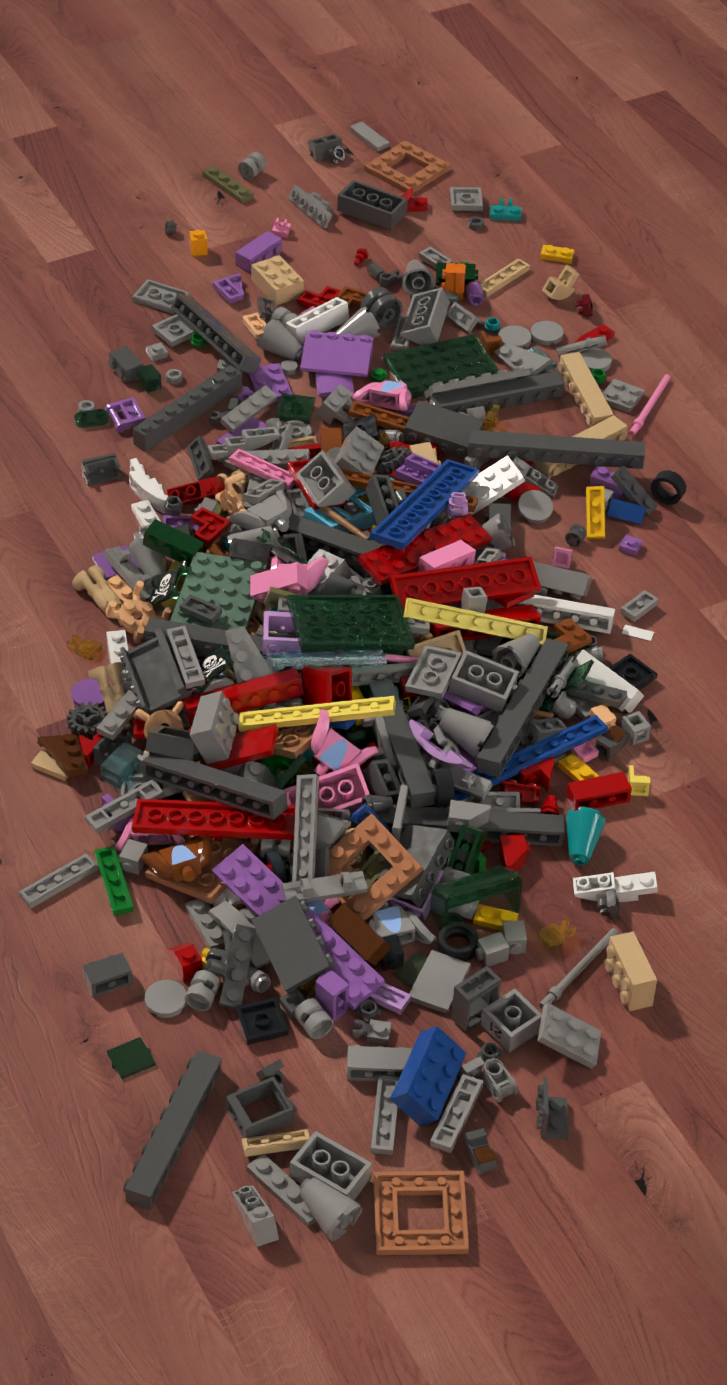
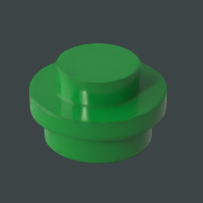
M196 332L192 335L190 343L195 347H202L207 343V340Z
M382 368L372 370L371 378L373 382L381 383L385 381L387 371Z
M599 368L592 370L591 374L597 384L603 383L606 380L604 370Z

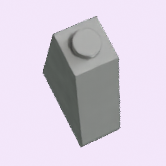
M317 812L316 849L328 848L330 850L340 841L351 826L352 821Z

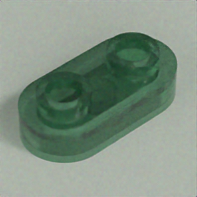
M103 409L80 411L74 416L75 425L80 428L105 425L109 422V413Z

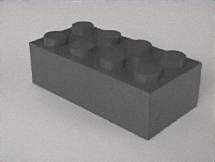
M352 180L337 195V211L385 229L392 230L407 215L408 199L356 180Z

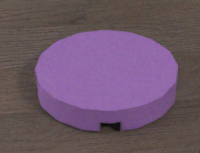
M84 679L73 686L71 697L74 705L80 707L81 702L88 705L89 701L92 705L99 703V708L105 705L104 698L100 693V686L96 680Z

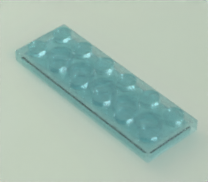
M383 651L266 653V662L274 670L284 669V666H292V669H303L304 666L321 669L323 665H331V668H343V665L360 668L362 664H370V667H382V664H387V656Z

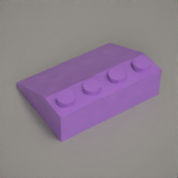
M316 330L307 331L300 371L367 377L373 356L374 337H369L368 335L353 336L349 333H321Z

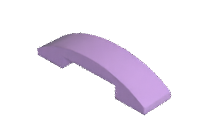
M412 719L409 721L414 737L429 754L456 767L472 768L473 764L460 754L452 750L446 754L432 743L430 739L434 733L421 723Z

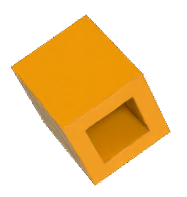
M205 230L189 231V247L192 256L208 255Z

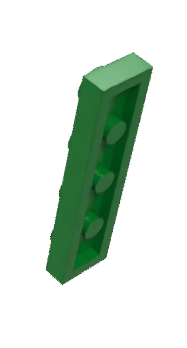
M111 846L94 850L113 916L134 912L115 847Z

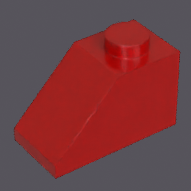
M524 833L500 835L499 853L505 879H510L524 865L527 854L530 853L529 841H525Z
M184 943L166 950L183 983L192 980L195 973L202 970V958L194 944Z

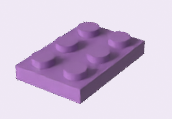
M280 363L258 366L254 374L247 372L254 392H257L266 385L278 395L274 402L293 399V394Z

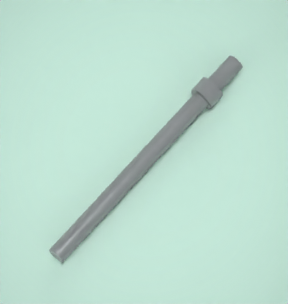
M612 928L557 986H553L547 992V996L539 1003V1007L543 1010V1006L547 1003L556 1002L572 981L609 944L610 937L618 935V931Z

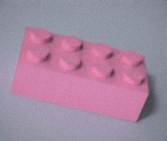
M358 763L319 777L318 808L349 809L351 815L361 807L362 798L370 795ZM295 785L284 789V791H287V805L296 806Z

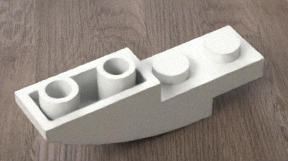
M137 458L130 459V487L142 501L149 500L155 510L166 514L165 502L168 495L164 494L162 485L158 484L156 478L150 479L149 475L145 474L142 464H139Z
M655 871L614 877V873L611 872L573 878L575 897L598 901L600 898L607 899L606 891L615 890L619 902L638 901V895L658 892Z

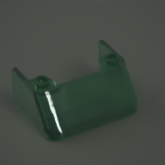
M497 866L490 870L438 883L431 893L430 913L439 931L448 925L449 909L500 894L505 896L512 911L519 913L522 878L515 870L504 866Z

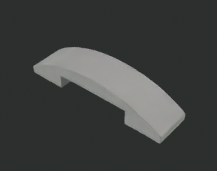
M223 901L208 911L214 921L220 927L223 926L231 937L233 936L236 924L253 928L248 920L227 901ZM256 932L250 963L259 970L270 963L271 960Z

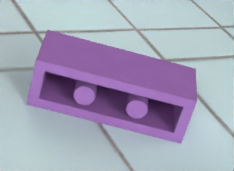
M266 231L236 251V266L251 273V264L272 258L282 252V238Z

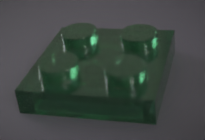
M282 393L276 418L284 422L297 420L310 424L316 397Z

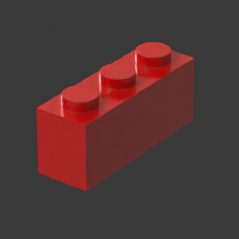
M624 772L612 773L568 783L566 797L573 811L579 810V807L598 809L630 802L632 787Z

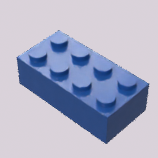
M438 1026L420 1032L390 1100L419 1126L437 1121L466 1056V1052Z

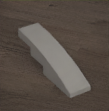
M276 427L242 430V436L225 437L224 444L207 445V450L211 460L230 457L238 449L252 451L280 438V434Z

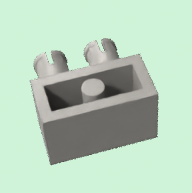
M339 384L322 403L316 415L329 425L336 419L344 424L353 422L355 418L348 416L344 411L345 409L349 411L353 401L351 397L353 393Z

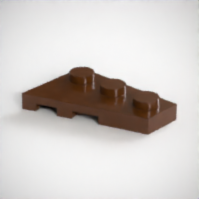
M76 734L38 737V745L40 747L43 746L46 749V753L55 758L56 764L68 777L88 775V767Z

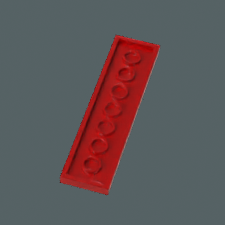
M467 514L422 531L404 550L385 545L359 555L357 561L376 583L381 586L390 582L389 578L391 575L417 572L419 557L459 540L476 549L489 544L492 537L471 514Z
M532 556L391 575L389 578L398 612H404L406 598L446 606L461 604L463 588L481 587L487 595V600L539 593L542 589Z
M137 799L132 822V833L294 840L296 806L287 805L288 809L272 820L220 802Z

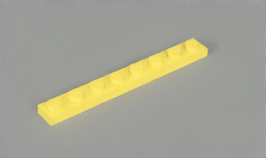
M406 598L403 616L405 618L513 640L526 634H533L538 638L540 645L545 643L548 629L547 626L413 598Z
M394 696L240 712L238 728L240 732L275 724L278 728L317 724L320 709L328 711L329 722L395 715L396 700Z

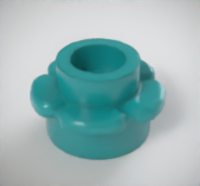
M490 317L486 320L484 327L489 332H496L497 329H500L501 325L497 318Z

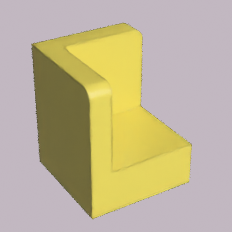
M629 765L628 781L632 787L631 795L648 796L650 777L634 775V766Z

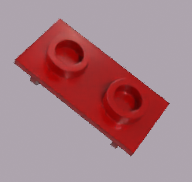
M510 779L501 782L502 789L500 792H520V795H522L521 802L529 804L539 803L541 787L537 784H520Z

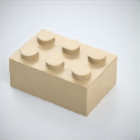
M280 255L251 264V280L270 300L275 301V306L298 299L304 292V280Z
M634 931L611 936L609 946L606 947L607 959H605L604 963L606 970L610 971L614 987H618L621 1002L626 1004L628 1011L653 1006L657 978Z

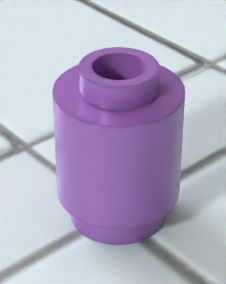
M478 282L467 284L465 290L469 303L473 306L482 304L484 295L481 284Z

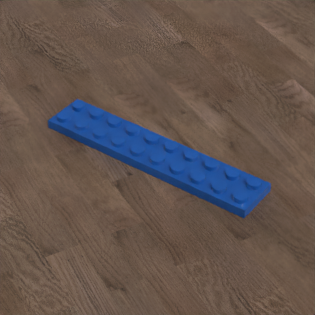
M447 459L370 532V539L380 544L393 546L395 549L404 550L448 506L449 498H451L453 492L461 493L479 476V469Z

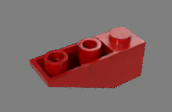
M211 477L167 489L168 497H179L183 505L200 504L205 497L216 500L215 495L225 490L224 481L217 477Z

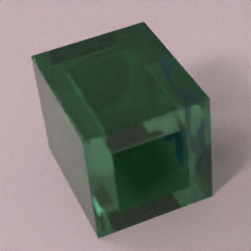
M152 364L138 368L137 383L146 393L156 391L162 388L161 374Z

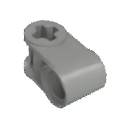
M495 1058L488 1059L484 1064L482 1080L491 1092L494 1100L501 1102L503 1098L511 1094L517 1095L519 1093L517 1083L510 1076L503 1063Z

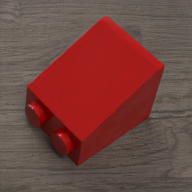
M321 664L302 666L301 678L304 691L302 700L304 705L352 700V667Z

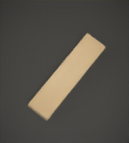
M518 258L480 282L483 295L486 297L492 295L529 271L530 265Z

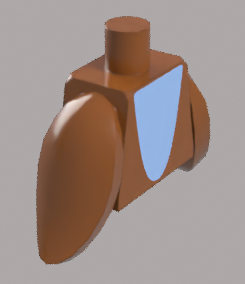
M201 836L198 842L196 839L158 850L159 853L149 852L142 855L140 859L162 878H172L174 882L182 880L191 882L196 876L202 874V868L206 867L210 861L213 836Z

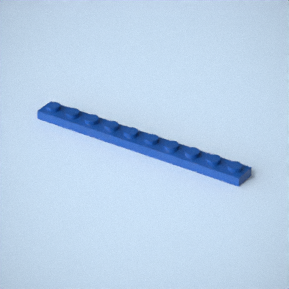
M595 715L513 753L500 778L477 771L473 773L492 781L494 786L519 774L520 770L552 756H558L606 733L608 726ZM454 789V800L462 801L471 797Z

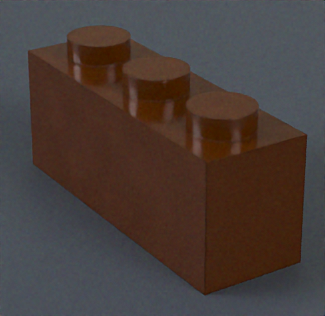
M342 903L327 920L332 926L331 929L339 936H342L353 950L356 949L359 952L358 955L367 963L370 962L376 966L392 948L345 903Z

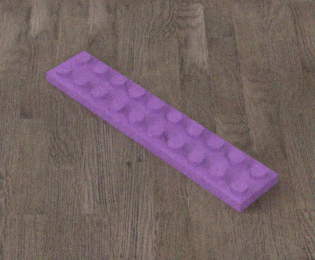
M244 844L212 869V873L257 917L285 901L281 889L283 882ZM309 908L308 916L309 918L313 917L318 926V929H316L318 936L321 934L327 946L324 949L326 953L330 952L335 961V964H333L335 973L349 984V1000L347 1002L348 1006L355 1010L385 983V979Z

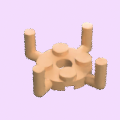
M243 472L225 479V490L215 495V499L221 503L223 511L227 510L229 513L228 519L236 512L247 511L243 505L245 503L243 495L241 493L238 494L232 487L233 483L245 479Z
M137 581L133 592V600H126L119 611H115L117 603L110 601L106 611V617L118 619L119 624L123 625L127 632L133 634L135 644L141 642L144 629L150 617L169 620L172 612L170 607H166L162 616H156L153 605L150 602L140 600V594L144 586L143 581ZM132 615H139L141 619L137 620Z
M179 701L175 704L172 711L159 710L151 715L142 709H137L134 712V718H141L145 721L144 735L146 739L148 732L161 724L184 730L182 720L179 717L184 703Z

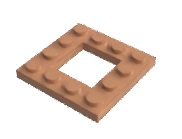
M405 140L364 165V171L403 192L413 188V193L451 170V164ZM408 158L425 168L411 177H407L391 167Z
M370 814L329 850V876L341 874L340 869L369 844H372L392 866L388 872L368 888L367 893L337 897L341 903L349 906L364 921L424 870L373 814Z
M464 1171L373 1172L376 1255L469 1254ZM442 1195L444 1229L399 1230L397 1196Z

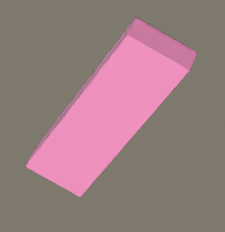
M238 449L229 457V463L265 480L285 481V489L290 490L296 484L290 472L241 449Z

